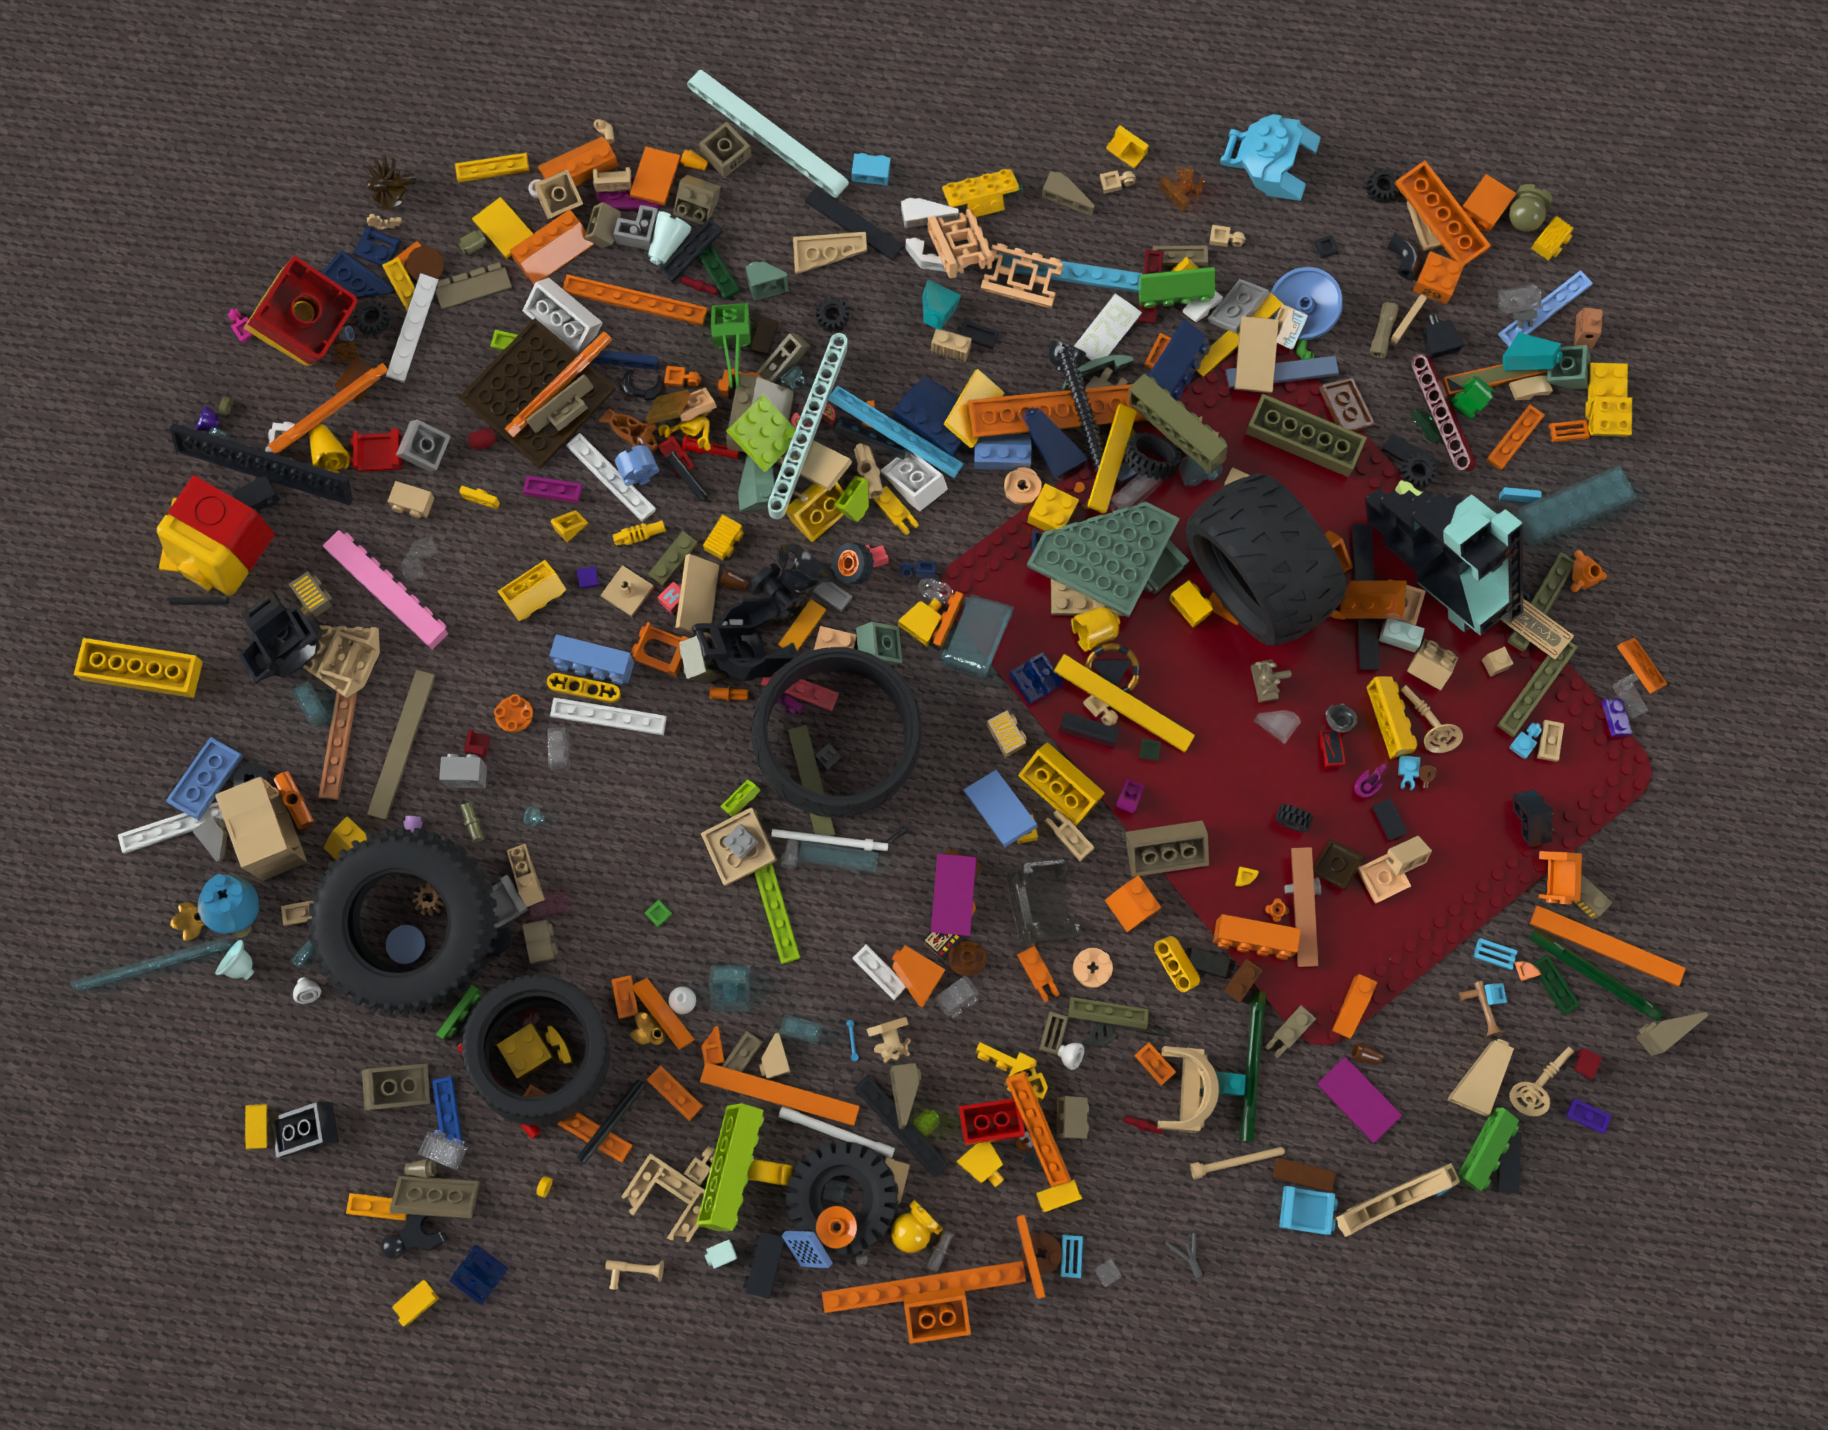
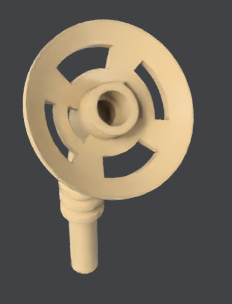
M1407 685L1401 689L1415 705V709H1418V712H1421V715H1424L1434 727L1424 738L1425 747L1429 751L1444 753L1453 750L1461 743L1463 733L1459 727L1451 724L1441 725L1430 711V707H1427L1428 704H1424V700L1421 701ZM1452 736L1456 737L1451 743L1446 744ZM1432 741L1434 744H1437L1439 746H1434L1430 742Z
M1568 1047L1554 1062L1549 1063L1550 1066H1546L1547 1069H1543V1074L1535 1083L1521 1082L1514 1085L1510 1091L1512 1105L1521 1113L1529 1116H1540L1546 1113L1550 1107V1097L1542 1087L1549 1078L1554 1077L1553 1074H1557L1556 1071H1560L1559 1068L1574 1051ZM1521 1097L1528 1106H1523L1517 1098ZM1542 1103L1545 1104L1543 1107L1539 1109H1534V1107H1538Z

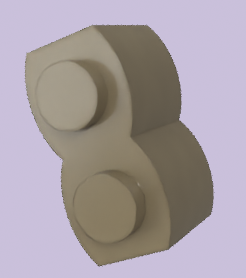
M547 920L524 924L523 930L530 964L555 960L558 950L556 943H552L551 935H554L552 923L549 924Z

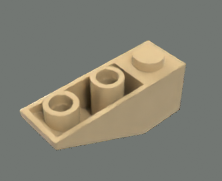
M526 844L507 850L517 888L525 906L527 907L545 900Z

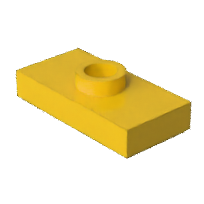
M461 486L459 490L463 499L494 509L499 507L500 502L498 498L487 494L482 489L474 490Z

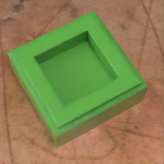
M658 900L645 912V915L659 928L672 913Z

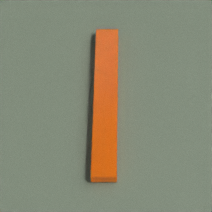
M568 274L562 288L569 295L704 326L708 307Z
M1536 906L1530 921V925L1676 987L1680 986L1685 967L1540 906Z
M707 1062L705 1063L700 1080L702 1083L853 1126L859 1110V1106Z

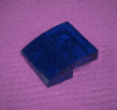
M1043 652L1009 672V676L1029 705L1064 684L1059 675L1054 672L1053 666Z
M476 1244L464 1262L459 1265L449 1282L482 1305L509 1268Z

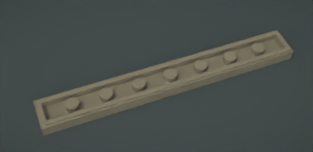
M419 670L415 672L367 813L368 816L386 821L388 819L436 677L434 674Z

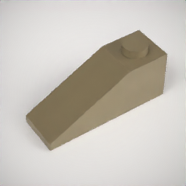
M1050 171L1042 190V197L1092 216L1095 205L1068 177L1060 172Z
M789 333L757 371V374L762 379L774 383L795 365L811 346L799 334Z
M916 1063L892 1066L890 1069L899 1129H904L907 1125L919 1081L921 1080V1071L919 1068L917 1069Z

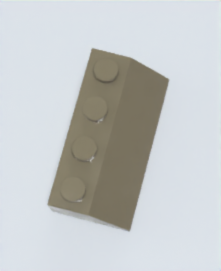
M1203 821L1126 832L1127 852L1132 877L1209 866L1208 833Z

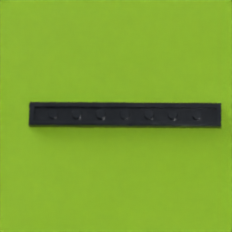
M1352 524L1354 581H1375L1371 524ZM1356 618L1359 671H1379L1377 619Z

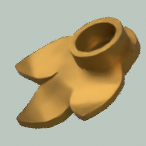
M191 902L181 903L178 905L180 913L172 918L170 926L177 930H183L184 941H191L200 935L205 924L202 919L196 920L199 912L195 904Z
M639 1012L634 1015L638 1029L629 1034L632 1040L642 1045L649 1042L653 1045H660L665 1041L666 1032L652 1014L650 1016L647 1013ZM655 1031L659 1032V1038L654 1036Z

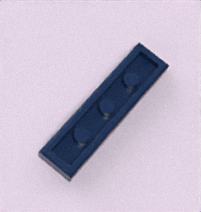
M604 350L590 362L658 370L660 364L657 356Z

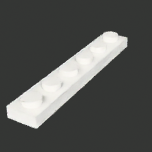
M420 273L386 377L405 382L438 279Z

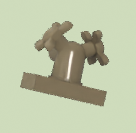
M1272 659L1256 662L1251 665L1259 703L1278 700L1280 690L1276 685L1280 683V679L1290 678L1292 675L1290 670L1273 673L1272 667H1277V665L1273 663Z

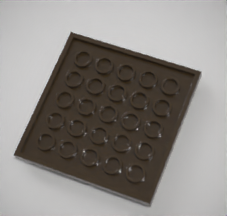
M534 318L459 396V399L541 470L612 395L616 388L588 364L565 387L567 388L585 374L593 385V389L580 399L586 404L588 409L560 431L549 422L535 433L530 425L527 424L512 437L505 428L578 356Z

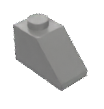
M211 816L195 828L193 833L215 861L221 862L225 857L228 831L225 829V822L220 817Z

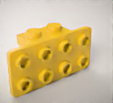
M1002 169L999 172L984 174L980 177L967 178L956 183L951 182L944 185L942 189L950 207L967 204V209H970L972 215L979 217L1005 210L1003 194L1018 191L1019 184L1011 169Z

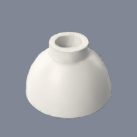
M308 977L300 978L293 990L294 1001L301 1004L311 1003L321 995L319 985L309 980Z
M677 987L670 993L669 1006L674 1012L686 1014L695 1007L696 996L690 988Z
M1080 1043L1062 1045L1058 1051V1056L1061 1057L1064 1065L1070 1070H1074L1080 1065L1084 1055V1047Z

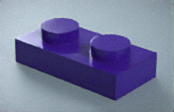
M1605 699L1602 701L1611 736L1627 737L1631 735L1632 730L1622 699Z
M1573 1098L1565 1117L1600 1134H1605L1612 1115Z

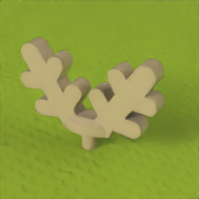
M370 214L367 217L368 225L375 226L378 230L395 228V226H400V223H402L400 217L390 218V221L384 220V222L380 219V216H375L374 214Z

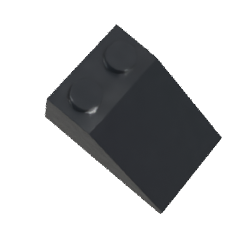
M316 1102L270 1118L276 1158L322 1148L339 1142L333 1102Z

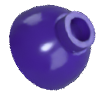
M206 406L203 408L195 428L197 431L203 432L212 429L216 430L220 420L217 419L214 411Z

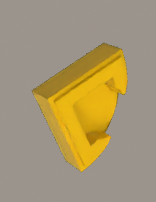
M1239 867L1235 886L1243 887L1249 885L1255 880L1259 871Z

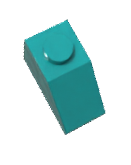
M1215 1072L1219 1084V1094L1238 1097L1244 1095L1246 1075Z

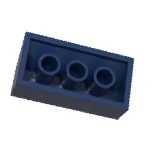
M1183 319L1148 377H1153L1162 389H1167L1171 393V397L1176 401L1182 396L1184 388L1191 382L1194 372L1199 369L1201 361L1210 351L1211 346L1207 336L1190 322Z

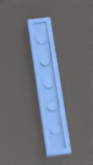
M1580 270L1531 308L1537 310V318L1532 319L1534 322L1533 327H1529L1528 321H1525L1523 323L1524 328L1521 329L1517 325L1518 320H1515L1498 335L1510 346L1518 333L1530 334L1588 289L1593 283Z

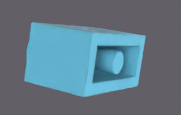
M866 153L854 154L852 167L853 182L888 186L890 158L883 155L871 156Z

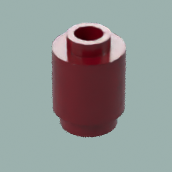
M492 428L470 433L471 437L468 438L471 449L475 448L476 451L497 443Z

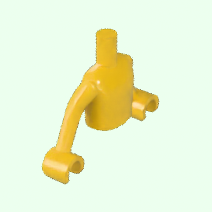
M702 413L689 421H681L672 428L665 424L661 425L658 428L659 434L662 436L665 433V437L670 438L671 433L681 429L688 435L697 436L703 429V436L698 439V446L700 449L704 446L705 450L708 451L711 449L708 440L710 421L706 418L709 413Z

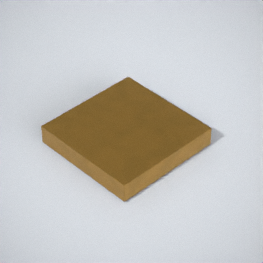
M689 390L656 397L646 417L648 424L680 417L691 395Z

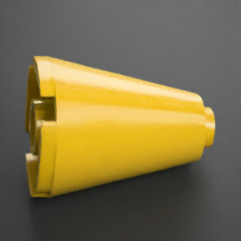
M318 424L309 431L313 466L325 468L335 473H339L338 470L343 467L345 470L350 464V455L327 426Z

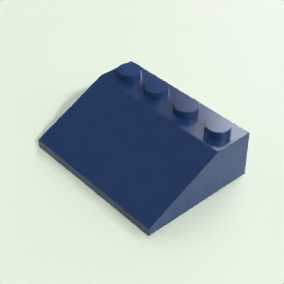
M926 375L904 395L893 409V418L952 457H955L965 444L943 425L956 404L958 397Z

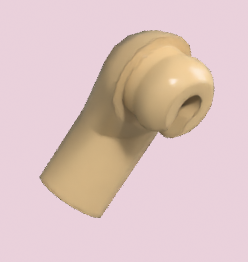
M597 119L594 122V127L605 135V140L609 144L613 143L612 125Z

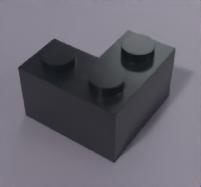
M1535 789L1514 794L1513 811L1521 820L1522 838L1529 847L1552 842V833H1554L1552 817L1554 813L1551 806L1545 803L1543 796H1540Z

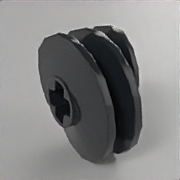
M257 763L245 764L234 775V787L248 782L251 777L255 779L261 776L269 783L268 772Z

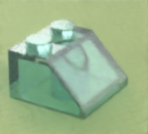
M710 966V1012H750V966Z

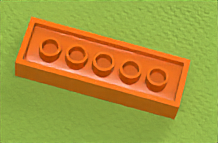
M1426 161L1420 163L1395 182V185L1454 261L1465 266L1487 252L1491 247Z

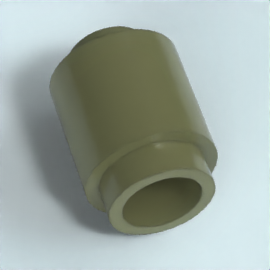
M474 230L460 238L458 245L463 253L467 252L470 255L483 248L487 241L480 230L477 232Z

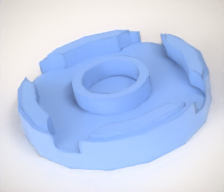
M401 925L393 929L386 940V951L389 957L403 965L418 961L426 949V939L423 933L410 925Z

